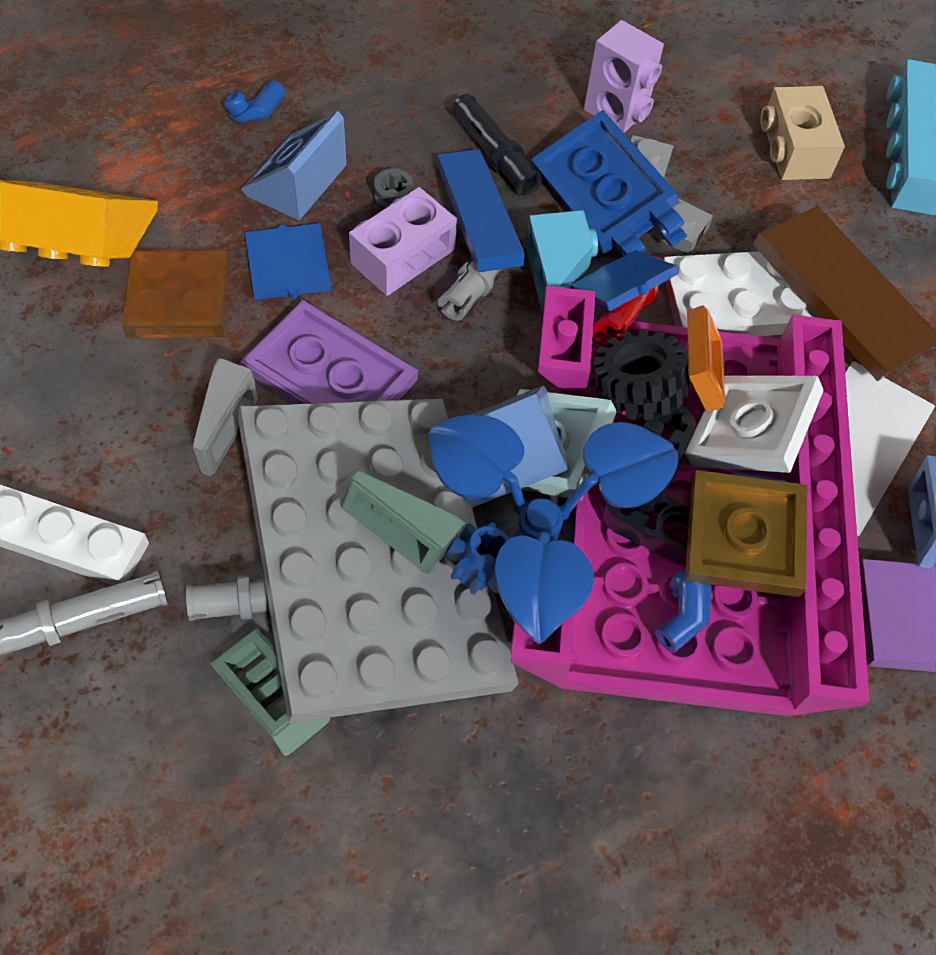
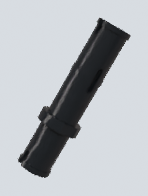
M464 94L457 98L452 106L453 115L459 119L475 141L488 154L490 164L499 174H504L516 188L519 195L527 196L536 191L542 182V176L524 157V150L515 140H510L473 95Z

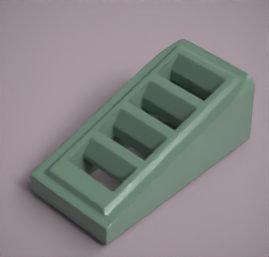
M358 471L351 478L341 504L342 509L427 574L443 558L453 540L457 539L466 522L454 514L361 471Z
M257 628L210 663L284 756L294 752L330 720V718L288 724L284 699L268 712L265 710L268 705L283 694L277 651ZM261 654L264 656L265 659L240 679L235 675ZM275 671L278 673L275 677H273L255 693H250L252 689L258 686L261 682H263Z

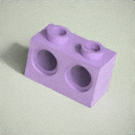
M623 20L619 21L596 41L584 110L592 115H596L604 110L624 133L637 121L642 122L645 120L653 107L654 100L651 98L654 84L662 71V64L659 62L664 43Z
M418 187L406 196L394 200L389 207L369 220L360 222L349 232L351 264L388 296L455 250L457 218Z

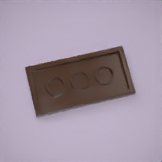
M819 206L813 207L761 232L752 243L819 318L842 321L844 346L877 382L928 351L936 344V331Z

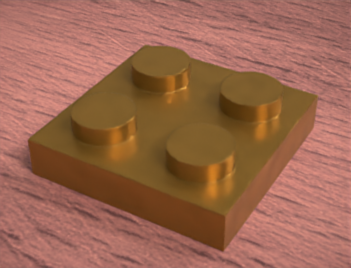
M696 470L691 482L685 581L800 597L806 590L808 485Z

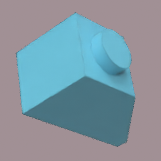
M584 210L529 216L525 248L542 315L544 312L546 286L572 289L571 284L587 276L591 257L597 255V234L595 229H589Z

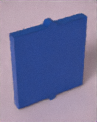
M320 223L293 227L281 224L276 229L245 232L255 300L285 296L296 299L300 294L332 291Z
M635 250L609 265L601 266L598 271L571 284V288L596 291L595 304L611 311L639 295L647 294L650 289L679 273L676 265Z

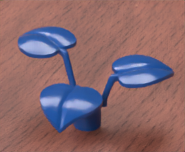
M463 415L447 419L435 425L427 436L435 472L443 485L456 495L464 498H485L498 491L503 479L508 483L514 500V511L520 515L516 536L505 542L496 557L495 580L501 599L513 620L538 644L544 642L559 626L580 611L587 602L593 588L594 573L591 563L584 552L571 542L558 540L563 520L568 519L572 509L588 490L598 483L603 498L614 507L632 508L646 504L656 498L666 488L676 471L678 463V452L672 443L638 425L625 422L604 425L590 435L583 450V461L593 474L587 476L568 500L558 507L547 499H534L528 503L524 501L518 478L510 471L523 460L525 453L524 445L519 435L506 423L489 416Z

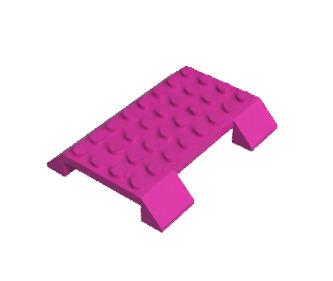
M546 286L538 372L567 395L598 398L593 361L594 357H597V350L601 345L594 339L598 333L593 334V325L601 317L594 316L596 291ZM792 315L781 338L718 331L722 339L724 376H818L824 391L790 473L692 467L684 454L664 495L690 507L691 482L696 470L730 475L736 472L808 485L806 590L800 597L710 585L711 614L709 624L675 653L669 652L660 644L655 631L678 612V599L673 596L672 591L674 589L670 587V584L675 574L686 570V567L609 529L603 519L602 512L605 499L601 494L598 483L592 486L583 496V499L574 507L572 543L584 552L593 569L594 583L591 594L580 611L559 626L540 644L534 642L514 621L510 662L561 689L781 716H794L865 706L870 701L842 321ZM634 321L628 329L632 337L639 336L640 329H648V336H653L656 330L665 332V340L673 335L678 338V345L684 344L686 354H688L687 327ZM689 378V393L687 398L683 397L682 406L687 408L694 416L696 430L705 408ZM623 411L619 417L615 416L613 423L625 422L644 427L647 420H644V413H637L635 420H627L626 412ZM668 423L667 427L663 428L661 437L669 441L673 432L677 430V426ZM636 507L621 508L620 513L630 516ZM652 512L646 527L653 529L658 513ZM674 521L663 526L664 533L672 541L678 543L688 542V527L685 524Z

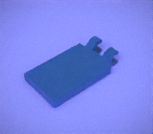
M604 110L531 159L534 169L541 174L542 179L569 212L584 210L589 229H595L598 248L603 254L614 247L619 251L621 257L635 250L644 252L646 249L639 240V237L657 226L662 237L671 247L687 237L685 231L680 227L684 224V220L673 209L679 203L677 192Z

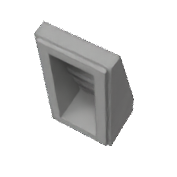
M221 358L216 360L192 446L201 473L209 477L215 474L240 431L238 420L240 407L255 406L258 401L251 369Z

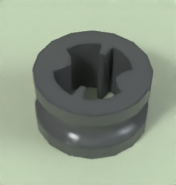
M388 168L378 173L374 179V199L377 207L384 210L397 198L404 197L412 192L414 183L411 175L398 168Z

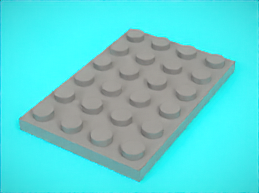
M443 399L240 407L238 420L288 724L511 692L519 684L514 664L510 662L511 653L496 596L490 586L478 589L475 595L471 594L470 588L462 584L459 579H451L450 575L455 569L456 560L450 559L446 554L429 574L424 573L341 507L351 478L358 471H361L454 514L466 522V524L470 523L477 530L471 504L467 503L466 498L456 495L443 485L433 467L431 448L427 436L432 427L448 419Z

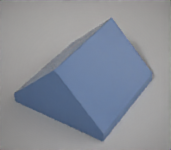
M336 111L289 135L241 188L243 193L249 198L300 221L347 165L344 117L339 111Z
M544 385L471 414L496 418L509 425L519 435L524 445L525 453L520 464L510 471L517 476L520 488L569 470L548 393ZM503 479L501 487L494 494L485 498H466L468 504H471V507H475L511 493L508 483Z

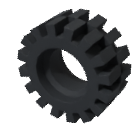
M640 329L639 336L632 337L630 331L621 333V341L612 337L607 340V347H599L597 357H594L593 361L597 396L599 399L612 401L617 411L615 416L619 417L625 411L627 420H635L637 413H644V420L654 419L653 412L659 411L663 417L670 413V405L678 408L683 404V397L687 398L689 393L688 354H686V347L683 343L678 345V338L671 335L665 340V332L656 330L653 336H648V329Z

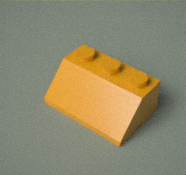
M0 180V250L27 252V246L38 248V256L68 259V253L80 255L81 264L108 267L110 266V259L130 258L158 211V201L42 182Z

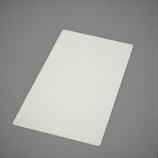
M852 362L845 376L857 536H860L935 405L886 378L877 382L862 365Z

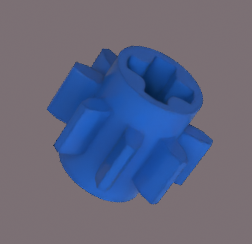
M492 522L488 526L480 527L477 530L470 523L466 524L459 536V540H453L446 552L447 557L456 560L455 569L450 575L451 579H459L462 584L470 588L471 594L474 595L478 589L488 586L495 593H498L494 570L496 557L501 547L512 537H508L503 531L495 528V523Z

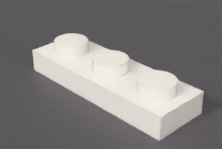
M0 485V547L110 585L129 581L149 544L144 533Z

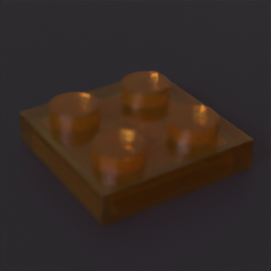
M227 250L133 251L122 324L126 338L224 337L229 274Z

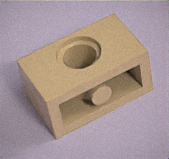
M774 87L768 106H764L762 109L760 123L762 131L767 133L770 142V157L772 162L777 164L781 180L831 178L845 145L824 87Z

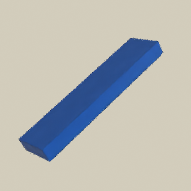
M480 149L438 154V169L477 272L524 266V250Z

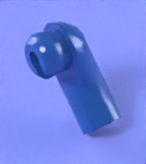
M269 81L256 98L248 101L242 92L231 93L224 100V107L229 111V118L239 124L264 120L270 117L286 95L285 89L280 83Z
M686 570L676 573L670 584V587L674 589L672 591L673 596L678 599V612L655 631L660 644L671 653L679 650L710 622L711 586L709 584L685 581Z

